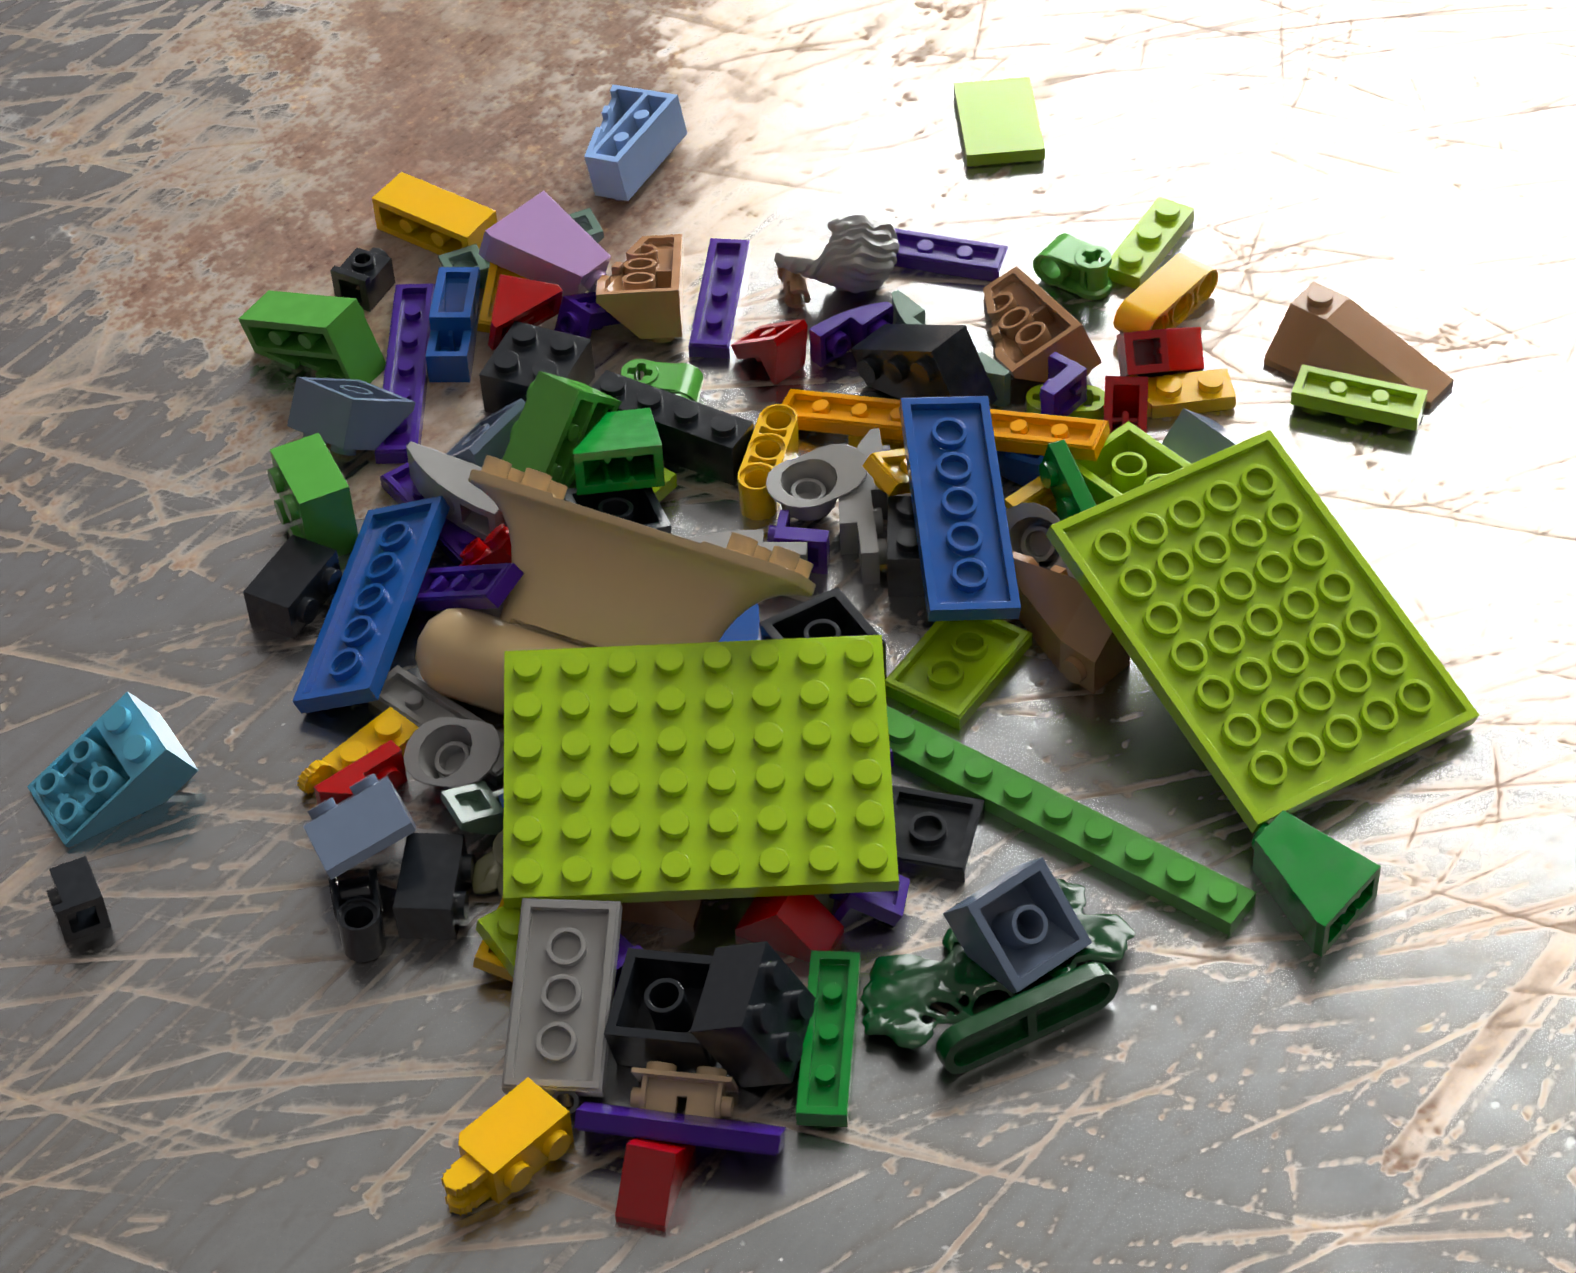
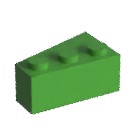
M268 290L238 318L255 353L293 369H297L300 365L317 371L315 373L316 378L358 379L370 384L385 370L386 361L365 318L364 310L356 298Z
M539 371L536 379L528 388L527 401L519 420L515 422L511 429L510 442L502 460L511 463L512 468L525 472L526 468H531L552 476L553 481L569 488L575 479L573 450L603 418L607 411H617L622 401L582 382Z

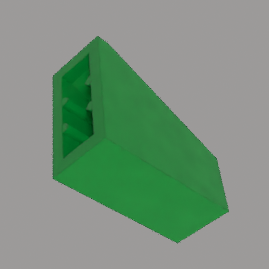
M651 408L607 412L573 450L577 495L665 486L662 443Z
M1284 810L1270 824L1264 823L1256 831L1251 844L1252 848H1254L1252 870L1313 953L1322 957L1377 897L1381 866Z

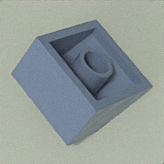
M297 377L287 426L303 432V438L319 433L325 444H331L330 450L332 452L354 456L356 455V450H375L414 411L415 402L358 379Z
M373 773L349 787L353 793L351 797L338 804L331 797L307 811L311 820L305 822L303 827L331 880L416 831L414 820L388 776L378 780Z
M1043 857L1017 865L943 913L966 955L1013 994L1019 992L1092 943Z

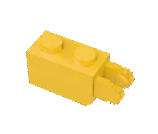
M527 1077L459 1133L458 1143L461 1157L451 1165L450 1169H446V1172L442 1173L443 1178H441L442 1186H444L447 1194L445 1201L448 1204L450 1213L453 1212L460 1216L462 1214L467 1215L468 1212H472L473 1208L479 1207L489 1197L499 1204L512 1192L522 1190L530 1182L532 1176L548 1162L562 1157L570 1144L574 1142L570 1111Z

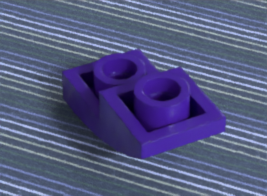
M880 302L860 306L834 315L809 329L811 361L822 368L836 358L843 356L882 325L893 324V305L889 302Z

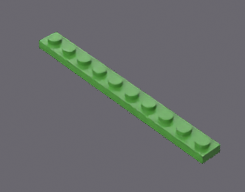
M887 706L889 746L893 751L894 764L954 795L985 800V811L1231 936L1254 907L1256 901L1255 891Z

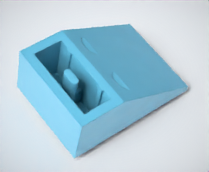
M126 692L27 787L63 844L70 848L165 803L199 770L160 713L129 692Z

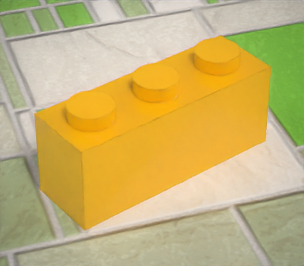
M400 172L372 197L377 229L438 255L477 244L480 250L485 230L497 223L495 210L403 172Z

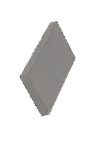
M522 898L501 1085L505 1094H508L529 1077L549 1095H553L558 1090L574 1091L580 1097H604L609 1045L604 1036V1031L614 1000L622 918V905L620 901Z

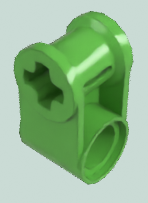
M1061 233L1033 259V269L1036 275L1048 285L1057 286L1087 300L1103 299L1110 295L1112 291V281L1108 277V268L1112 263L1111 252L1103 246L1088 243L1068 233Z
M634 359L624 364L621 369L622 376L699 402L704 377L703 373L694 365ZM640 371L644 372V377L642 378V380Z

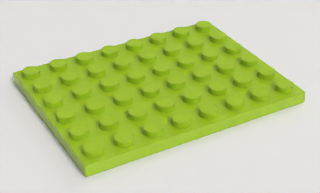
M1267 430L1052 524L1046 533L1053 547L1252 833L1256 832L1262 824H1270L1283 810L1289 814L1297 812L1474 724L1480 715L1271 430Z
M882 635L504 651L503 901L505 908L521 907L522 898L632 903L899 891Z

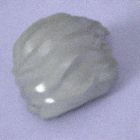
M855 214L828 221L827 227L832 232L829 242L825 245L822 254L815 260L775 253L774 261L777 267L785 268L794 274L800 273L804 278L815 279L821 283L834 286L839 291L859 293L878 289L888 280L890 271L894 269V265L897 263L896 255L899 252V243L894 226L887 221L876 220L868 215Z

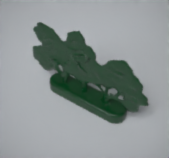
M1056 879L1092 943L1070 957L1063 966L1060 964L1046 973L1055 977L1054 979L1025 992H1022V989L1013 994L966 955L953 930L949 928L942 940V944L947 948L949 954L941 961L925 959L922 956L913 954L880 956L875 959L869 973L871 981L863 988V994L860 998L862 1004L869 1011L861 1021L865 1027L864 1033L866 1035H887L893 1039L898 1047L915 1049L925 1045L931 1039L937 1024L952 1023L954 1025L947 1028L939 1036L935 1048L936 1055L946 1070L952 1074H962L971 1071L1106 1007L1114 999L1119 983L1108 967L1098 962H1114L1123 959L1124 953L1128 949L1127 940L1134 938L1136 933L1118 914H1083L1082 910L1087 902L1085 897L1086 888L1080 884L1067 883L1063 879ZM1087 960L1098 961L1087 963L1076 968L1077 963L1084 962ZM989 991H1005L1011 997L980 1013L974 1014L972 1012L977 998ZM963 995L969 997V1004L967 1006H963L958 1002ZM935 1002L952 1004L960 1013L955 1015L953 1011H949L945 1016L930 1010L929 1006ZM924 1015L930 1016L936 1021L926 1024L922 1022L921 1017Z

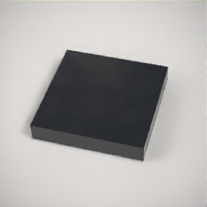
M892 785L898 871L965 883L985 811V800Z

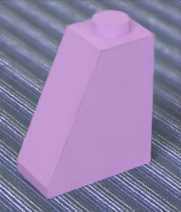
M542 191L485 230L478 253L484 260L527 279L558 284L565 296L585 293L587 290L590 293L596 291L597 280L602 275H607L606 270L611 256L545 191Z

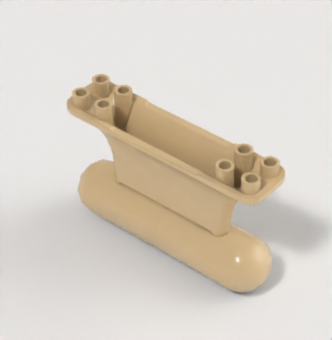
M486 455L481 471L471 469L468 481L487 494L502 512L511 541L512 563L523 571L524 575L506 597L500 618L474 609L452 608L446 609L428 620L418 637L415 659L421 677L431 689L443 696L504 716V651L719 642L725 631L740 615L765 599L782 595L811 597L816 587V584L809 580L814 564L801 559L800 554L774 545L771 551L757 545V540L742 534L732 532L727 547L724 548L705 541L698 543L565 501L564 498L568 487L553 481L552 476L531 468H526L525 472L512 468V464L507 461Z

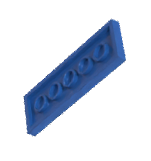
M988 396L901 398L899 412L928 621L1019 619L1021 604Z
M442 495L368 510L292 701L301 714L378 701L450 509Z

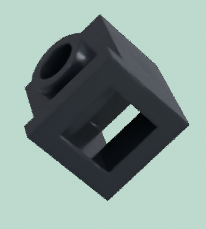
M373 247L369 251L356 248L340 267L334 265L330 270L335 297L356 298L363 310L369 312L373 310L396 283L392 258L384 250Z
M86 856L49 869L55 888L46 892L65 943L111 927L103 896Z

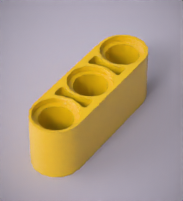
M1178 253L1124 299L1114 316V328L1122 333L1176 328L1212 295L1218 282L1217 270L1183 253Z
M774 404L767 406L761 411L738 472L739 505L742 515L748 519H769L776 514L780 503L776 502L768 494L766 480L768 473L776 465L796 458L799 451L797 413L795 409L788 405Z

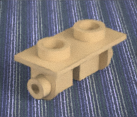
M659 1061L647 1062L646 1068L632 1067V1074L638 1082H642L641 1088H632L630 1106L633 1108L677 1113L678 1098H686L685 1114L719 1119L723 1117L731 1118L733 1115L734 1097H727L726 1091L738 1092L739 1087L733 1077H726L727 1071L724 1069L699 1066L696 1069V1073L677 1072L676 1065Z

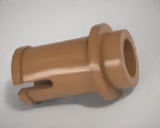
M778 267L777 274L778 278L783 282L785 304L796 309L804 307V302L808 304L811 300L807 278L801 276L800 273L794 274L785 268Z

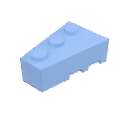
M612 84L610 103L603 107L601 112L603 121L600 127L595 128L584 157L596 196L629 201L687 135V130L678 95Z

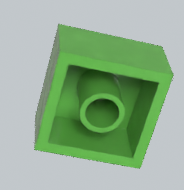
M316 433L270 449L273 467L267 469V473L276 494L279 493L280 499L274 500V506L281 524H290L291 527L288 528L289 535L293 534L337 550L338 557L351 553L358 537V530L350 488L321 435Z

